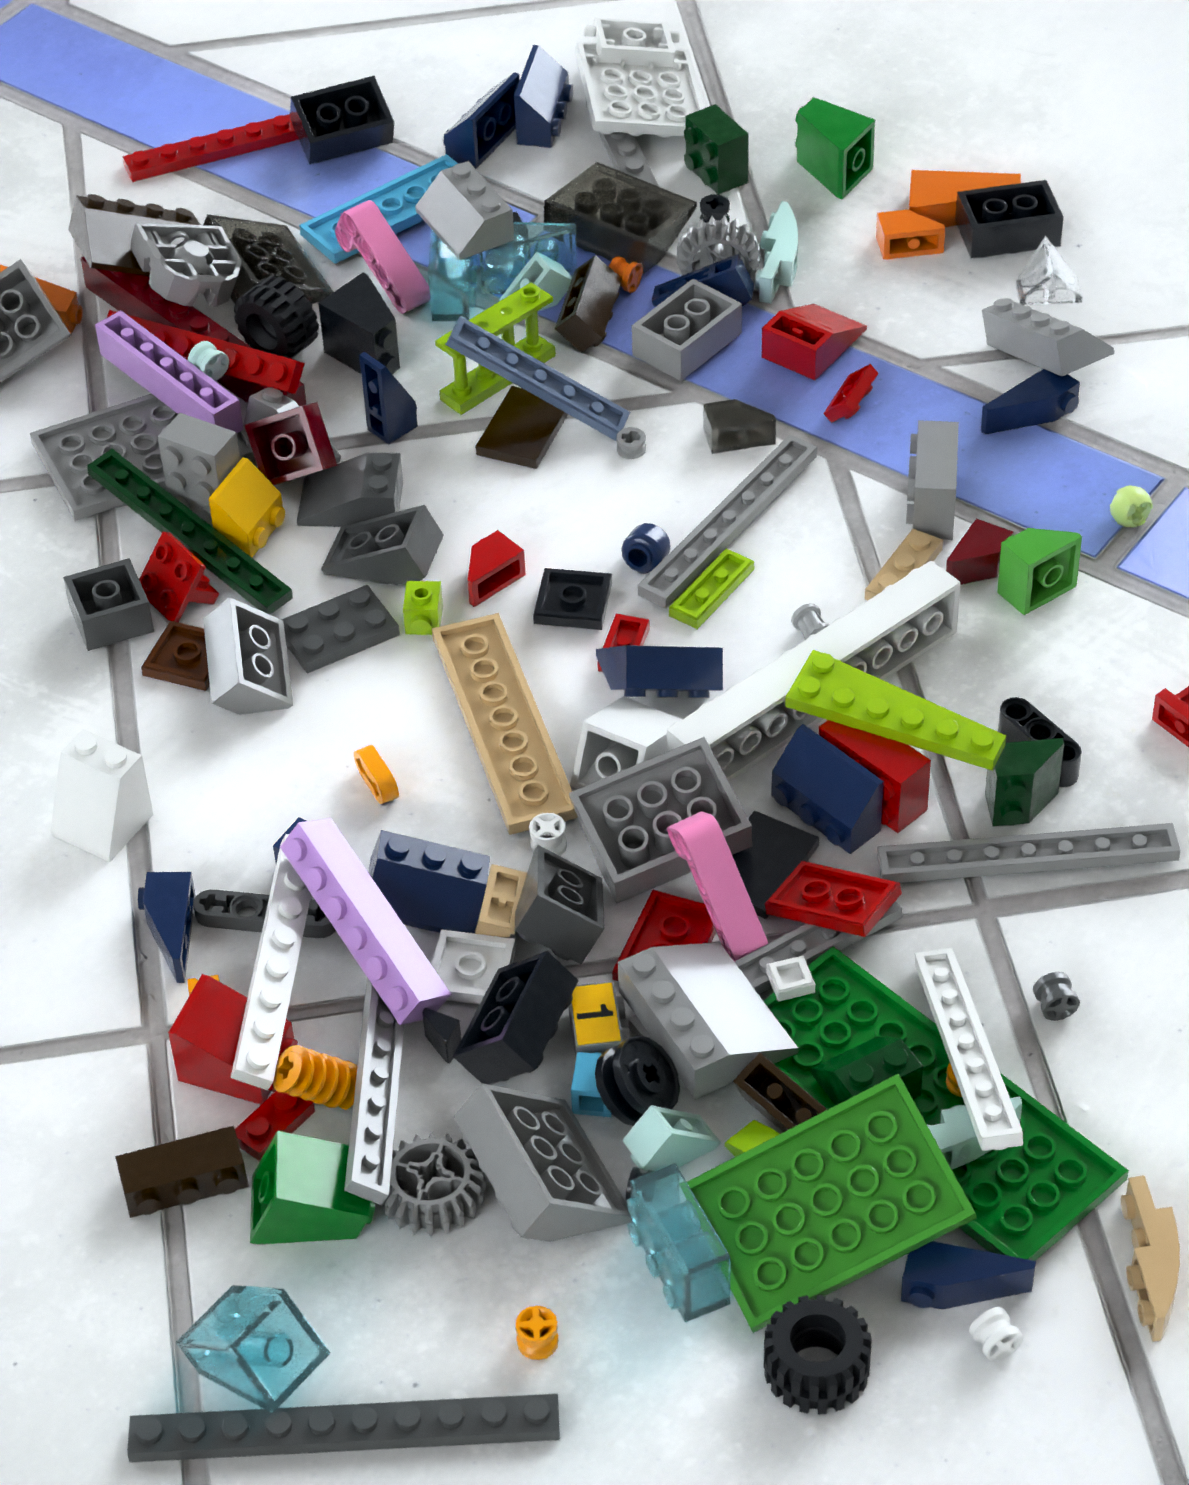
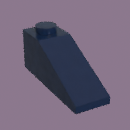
M737 254L655 286L651 302L655 307L690 280L695 279L742 303V306L752 300L755 284L740 255Z
M363 352L359 357L367 430L389 445L418 426L417 405L386 366Z
M1042 369L983 406L981 432L991 434L1055 422L1078 407L1080 382L1068 374L1059 376Z
M147 872L145 887H139L138 908L139 910H145L147 925L176 982L185 983L194 914L193 900L196 897L192 872Z
M931 1241L907 1255L902 1277L901 1302L911 1303L919 1308L931 1307L943 1310L1032 1292L1036 1261Z

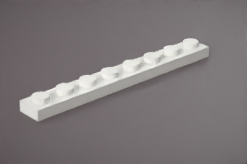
M286 834V835L284 836V838H283V840H282V842H281V845H282V843L285 841V839L289 836V834ZM281 848L278 854L230 1077L265 1090L270 1088L274 1080L311 898L310 891Z
M953 948L916 952L915 967L981 1150H1003L1008 1147L1023 1146V1131Z

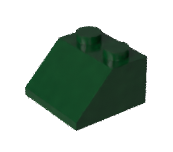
M1063 738L1005 743V747L993 771L987 769L985 797L992 826L1028 824L1059 793L1064 749Z
M877 1036L811 1068L812 1076L835 1105L898 1073L912 1099L921 1096L923 1065L900 1038Z

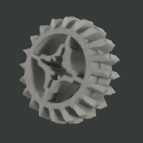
M725 215L718 221H715L714 217L711 216L709 222L699 219L697 227L689 225L687 233H682L677 246V265L683 276L739 254L750 277H755L756 268L760 264V245L755 233L749 231L747 224L739 226L737 218L732 222H727Z
M431 1132L428 1139L423 1140L415 1134L411 1144L401 1140L398 1146L399 1151L393 1150L389 1195L381 1205L385 1209L388 1219H396V1224H398L400 1229L410 1224V1230H412L414 1235L421 1228H425L430 1237L436 1228H442L446 1234H448L451 1224L462 1228L465 1222L464 1217L474 1218L476 1206H482L484 1200L483 1193L486 1189V1177L479 1168V1161L472 1149L466 1148L463 1139L452 1143V1138L448 1133L442 1139H436L434 1133Z

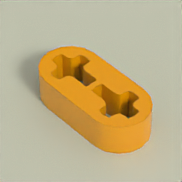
M368 745L354 751L357 769L379 804L382 805L397 799L399 791L396 781L375 747Z

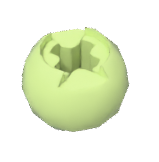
M1131 485L1118 489L1110 504V513L1117 524L1129 528L1143 525L1151 509H1153L1152 499L1145 489Z

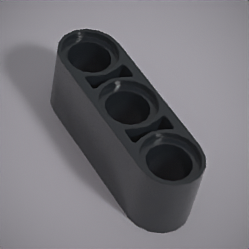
M1012 697L1003 701L1000 706L998 732L1006 735V743L1063 738L1064 749L1059 787L1074 785L1079 777L1082 754L1079 744L1027 700Z

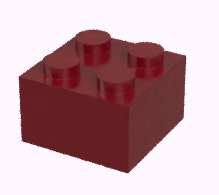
M317 402L244 425L257 467L273 485L337 466Z

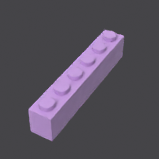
M120 310L95 324L100 354L177 414L183 413L235 431L236 433L244 430L240 400L123 311Z
M331 818L299 822L280 848L399 1025L423 1020L422 1011L424 1008L438 1011L450 997V991Z

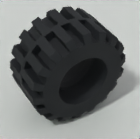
M269 276L236 301L234 306V313L236 315L234 319L245 342L253 349L292 359L317 338L319 323L316 321V312L312 309L310 301L304 296L305 294L298 290L293 283L287 282L282 277Z
M817 1295L816 1300H809L808 1296L799 1297L797 1304H793L791 1301L783 1305V1312L775 1311L771 1316V1324L766 1326L764 1340V1376L767 1384H771V1392L775 1397L783 1395V1404L790 1408L794 1404L799 1405V1412L809 1414L810 1409H818V1415L827 1414V1408L831 1407L836 1412L845 1409V1401L853 1404L859 1398V1391L864 1392L870 1375L872 1339L871 1333L867 1332L868 1324L865 1319H858V1311L854 1307L844 1308L843 1301L834 1298L833 1302L826 1301V1295ZM810 1347H822L831 1350L837 1356L828 1361L813 1362L802 1358L797 1353Z

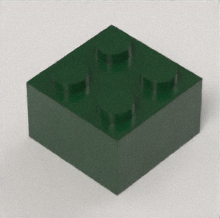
M716 104L686 115L684 130L686 154L684 155V162L687 168L693 171L702 179L706 186H709L718 195L747 184L749 133Z

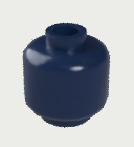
M643 523L636 526L623 541L621 547L622 557L632 570L639 573H649L669 554L671 548L670 539L661 527L652 523Z

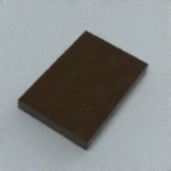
M511 386L475 446L476 455L537 469L568 414L523 388Z

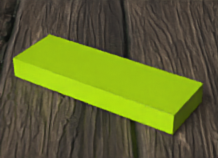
M726 548L669 607V616L698 629L754 571V561Z

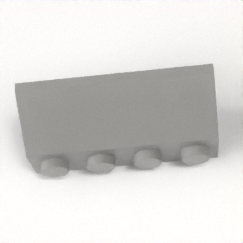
M1010 298L998 299L993 303L994 305L982 309L987 345L1059 376L1067 375L1115 354L1112 346L1084 329L1069 324L1067 321L1054 318L1047 313L1034 310L1030 306L1014 302Z

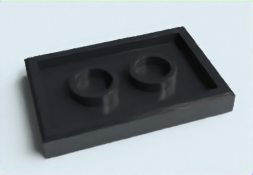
M754 810L748 818L752 825V847L737 852L732 856L757 916L767 919L769 914H766L765 902L801 861L808 862L819 847V837Z

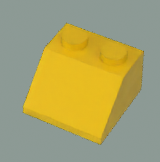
M244 457L241 458L208 498L213 528L252 558L260 548L265 546L269 536L277 527L282 525L285 518L281 492L249 459Z

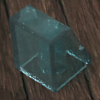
M232 1285L176 1341V1344L200 1375L269 1412H275L330 1354V1351L285 1289Z

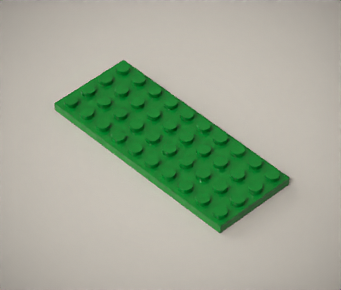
M834 946L808 965L815 982V993L778 1001L775 993H772L763 1000L798 1047L797 1054L774 1065L827 1110L836 1105L812 1076L811 1068L877 1036L902 1039L923 1065L921 1096L913 1099L927 1125L940 1124L941 1110L950 1109L956 1105H965L963 1097L952 1094L947 1088V1068L950 1061L937 1025ZM1001 1074L1009 1097L1020 1096L1022 1101L1020 1126L1023 1131V1146L1008 1147L1003 1150L993 1149L967 1164L952 1169L977 1216L976 1219L959 1228L988 1252L1036 1261L1127 1180L1129 1170Z

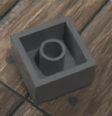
M130 558L63 577L70 610L88 651L154 632L149 601Z

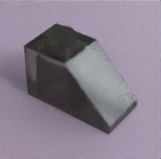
M736 399L703 404V429L712 454L776 444L775 415Z

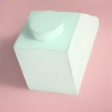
M536 251L499 300H503L532 282L553 296V302L537 311L539 312L556 306L567 293L572 277L560 263Z
M652 1105L622 1140L632 1153V1161L639 1168L645 1171L654 1170L669 1173L716 1149L721 1143L700 1115Z

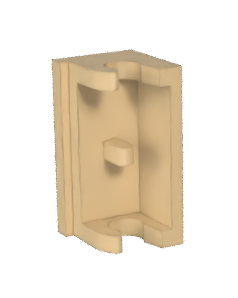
M491 864L474 934L510 938V934H515V912L527 876L526 872Z

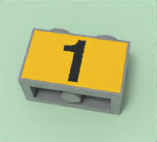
M614 981L576 985L572 993L573 1000L568 1006L575 1058L577 1057V1052L603 1053L605 1050L620 1045L622 1041L630 1038L628 1026L621 1027L620 1020L626 1019L623 996L616 997Z

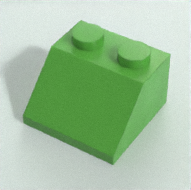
M1027 528L1016 535L1008 537L1001 543L997 593L1019 612L1026 615L1077 587L1082 536L1077 532Z

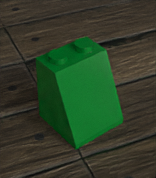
M813 97L805 106L800 107L796 114L797 138L795 147L797 148V162L833 195L843 200L873 170L875 119Z
M277 1131L252 1175L250 1243L260 1245L357 1239L365 1224L372 1222L375 1202L344 1191L349 1145Z

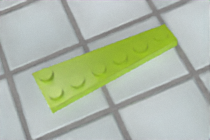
M812 650L785 697V707L992 771L1006 743V735L843 663L833 658L830 654L821 653L816 650Z

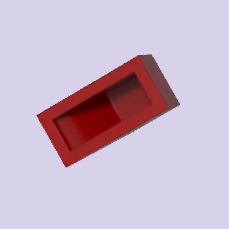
M499 530L472 545L468 571L469 604L473 607L526 575L524 550Z

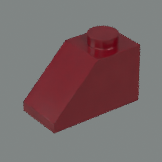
M976 518L948 557L946 572L961 582L960 585L997 577L999 575L1001 543L1012 536L1013 531Z

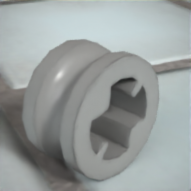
M628 427L618 432L616 437L617 452L621 457L635 459L641 457L646 452V435L641 429Z

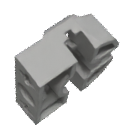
M136 223L132 233L131 250L142 271L150 272V287L163 298L183 306H193L198 293H203L210 307H217L229 301L242 260L232 242L229 241L222 226ZM176 238H184L183 242L179 244H171Z

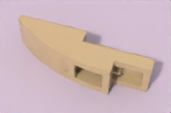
M1145 1175L1128 1178L1126 1195L1121 1196L1123 1216L1125 1220L1131 1219L1133 1225L1131 1235L1134 1253L1132 1265L1126 1267L1127 1282L1131 1291H1137L1140 1300L1137 1303V1310L1141 1325L1148 1326L1153 1342L1161 1341L1169 1323L1180 1267L1178 1229L1172 1207L1155 1208Z

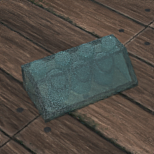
M431 229L428 278L432 321H457L460 316L470 320V308H476V290L472 288H477V270L473 269H478V254L458 260Z

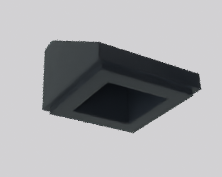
M424 1008L422 1014L425 1037L446 1063H450L461 1041L460 1020L432 1009Z

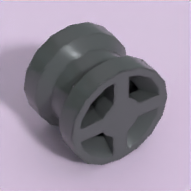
M1063 972L1048 973L1038 979L1033 986V993L1037 1001L1042 1002L1041 1011L1048 1020L1058 1021L1065 1019L1075 1013L1080 1006L1077 994L1071 990L1072 983L1068 975Z

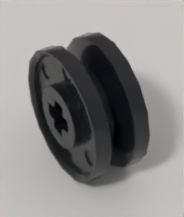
M640 1035L622 1041L620 1045L605 1050L597 1059L595 1068L597 1090L604 1105L611 1114L624 1124L634 1126L651 1105L673 1109L677 1104L680 1093L678 1073L672 1059L663 1047L651 1038Z

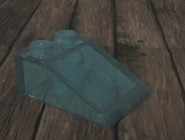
M513 222V241L479 253L482 294H504L536 251L560 263L570 276L573 277L574 271L578 268L576 224Z

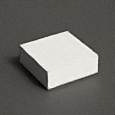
M804 956L766 964V973L778 1001L815 993V982Z

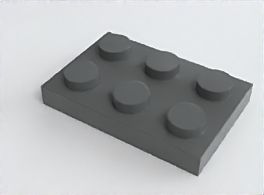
M368 584L281 619L284 622L286 645L307 674L400 635L398 623Z

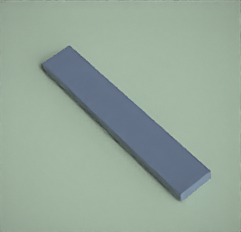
M461 316L445 344L615 441L618 432L624 428L630 412Z

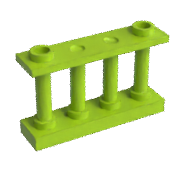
M532 282L468 320L495 336L501 334L502 340L543 363L556 356L555 346L539 336L537 314L538 310L553 302V296ZM525 319L526 337L515 343L514 325ZM451 330L435 340V346L453 357L455 379L454 382L439 390L440 401L462 415L509 386L512 382L480 364L467 373L466 356L445 345L452 332Z

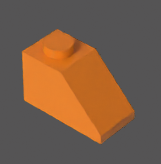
M907 209L877 213L876 239L883 260L944 253V224Z

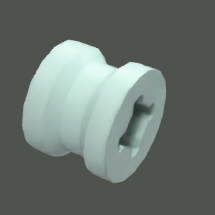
M201 341L196 344L188 356L190 363L214 381L220 379L226 373L229 366V357L224 352L217 350L209 341Z

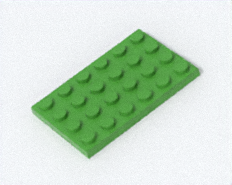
M899 1073L679 1186L753 1333L766 1327L767 1324H771V1316L775 1311L783 1312V1305L791 1301L793 1304H797L799 1297L808 1296L809 1300H816L817 1295H828L977 1218L972 1205Z

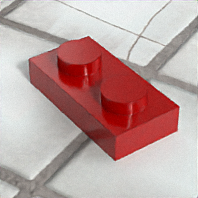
M869 364L847 376L823 413L831 423L842 417L849 419L858 412L860 401L873 389L871 384L878 375L876 369Z
M616 614L603 648L625 645L644 646L650 630V620ZM597 661L598 671L603 672L599 662Z
M275 1091L235 1128L240 1148L260 1162L277 1131L293 1133L315 1112L314 1102Z

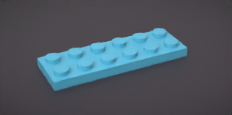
M447 154L299 225L300 235L334 264L343 261L359 251L356 248L350 252H345L337 241L335 228L342 212L371 200L377 205L394 233L397 234L424 221L416 212V204L440 171L453 167L458 163Z

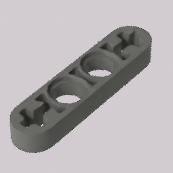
M214 889L200 892L193 900L195 918L199 924L206 927L262 933L270 895ZM310 899L303 937L325 938L331 936L336 932L335 928L316 900ZM245 907H252L257 910L255 914L249 917L238 915V912ZM320 917H323L321 922H316Z

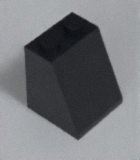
M362 272L318 303L324 353L360 374L359 355L363 352L386 366L392 374L400 369L396 319L366 273Z

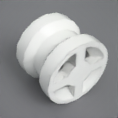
M543 813L535 816L530 821L529 833L532 853H534L537 845L559 856L566 851V824L561 816L554 813Z
M1002 1307L991 1308L983 1312L972 1322L969 1329L975 1341L982 1342L983 1353L989 1361H998L1008 1357L1023 1342V1335L1017 1327L1009 1324L1010 1317Z

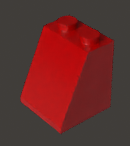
M205 974L200 976L168 1032L178 1081L261 1105L267 1100L271 1092L276 1091L273 1083L268 1090L230 1078L248 997ZM287 1019L278 1058L289 1047L298 1045L297 1040L294 1039L292 1022Z

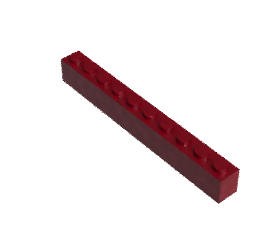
M84 256L80 258L85 287L116 310H121L127 315L252 348L195 307L183 306L163 298L150 287V276L90 268ZM223 375L220 379L216 380L246 403L249 401V396L267 388L263 385ZM299 382L296 395L281 391L284 396L294 400L299 407L307 405L305 387L302 382Z

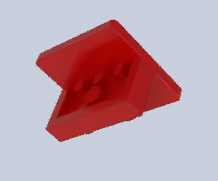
M163 531L139 578L148 601L169 621L179 623L189 602L214 605L219 595V592L209 584V578L203 575L206 566L170 532Z

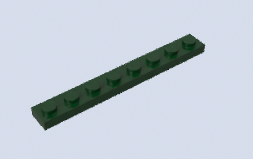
M113 448L87 465L89 476L161 533L163 531L170 532L209 571L258 610L271 615L293 598L290 587Z

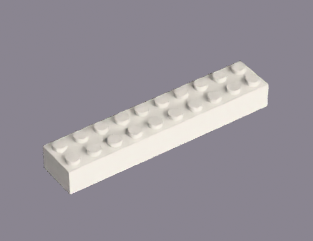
M931 560L920 568L912 570L906 577L893 585L887 586L881 593L868 601L862 602L856 609L841 618L835 619L831 625L816 634L810 635L795 648L782 653L779 658L770 664L757 669L745 680L729 687L723 694L709 703H704L698 710L684 719L673 723L667 729V752L705 737L728 782L789 743L797 728L802 724L811 728L824 720L823 718L785 707V697L812 650L830 654L833 658L881 680H885L957 632L961 582Z

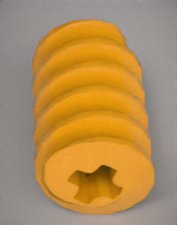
M300 1045L291 1046L277 1060L273 1086L279 1093H287L306 1101L312 1100L314 1103L324 1104L328 1108L339 1106L341 1109L347 1110L354 1104L357 1065Z

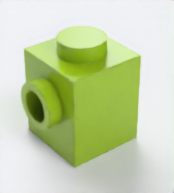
M407 581L403 604L405 634L432 635V628L441 627L443 612L441 581Z

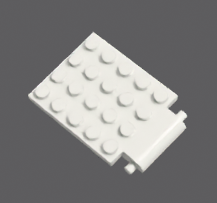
M594 18L593 25H583L582 36L592 37V43L577 42L575 54L593 130L603 134H612L613 132L628 133L633 136L653 134L662 138L684 136L685 116L704 109L705 104L690 51L687 49H674L673 43H679L680 32L669 31L668 24L664 22Z

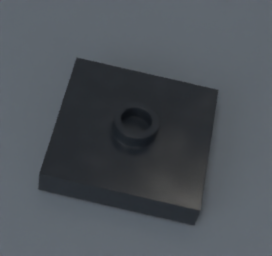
M544 568L533 614L534 624L602 630L612 586V574Z

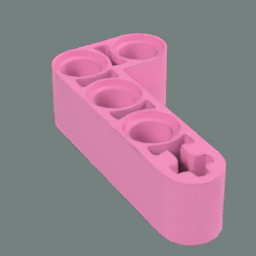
M365 201L341 213L335 228V235L339 245L345 252L358 249L389 299L400 313L404 314L431 300V291L426 280L373 201Z
M701 811L667 827L670 841L677 854L687 861L720 942L735 962L767 945L768 941L723 832L714 816Z

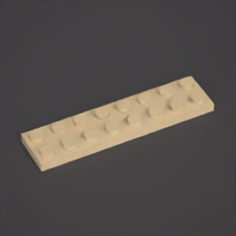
M499 613L432 628L433 641L509 835L528 831L530 821L535 816L543 813L557 814L564 821L578 818L569 797L572 789Z

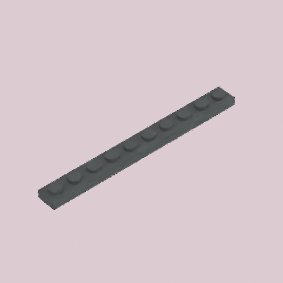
M558 1394L135 1415L129 1418L127 1455L129 1462L560 1440Z

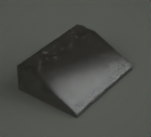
M596 162L544 201V233L604 257L609 261H612L616 256L625 258L628 263H640L643 267V274H645L662 260L697 208V202Z
M207 214L203 225L222 226L229 241L232 242L242 260L238 277L230 296L235 305L242 295L269 276L282 277L287 282L290 281L298 290L305 294L304 296L311 304L322 301L334 292L286 225Z

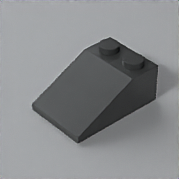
M384 452L365 453L341 462L337 466L305 476L297 516V526L342 527L398 512L403 489L401 454Z
M425 505L342 526L321 570L326 575L392 585L404 584L407 581H421L428 574L444 534Z
M537 845L515 912V931L525 941L532 944L538 942L551 949L557 957L569 961L571 959L582 964L604 931L603 878Z

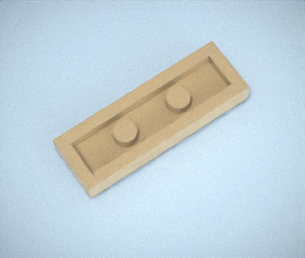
M912 529L866 587L864 599L870 600L881 593L887 586L893 585L906 577L912 570L920 568L930 560L934 561L943 549V540Z

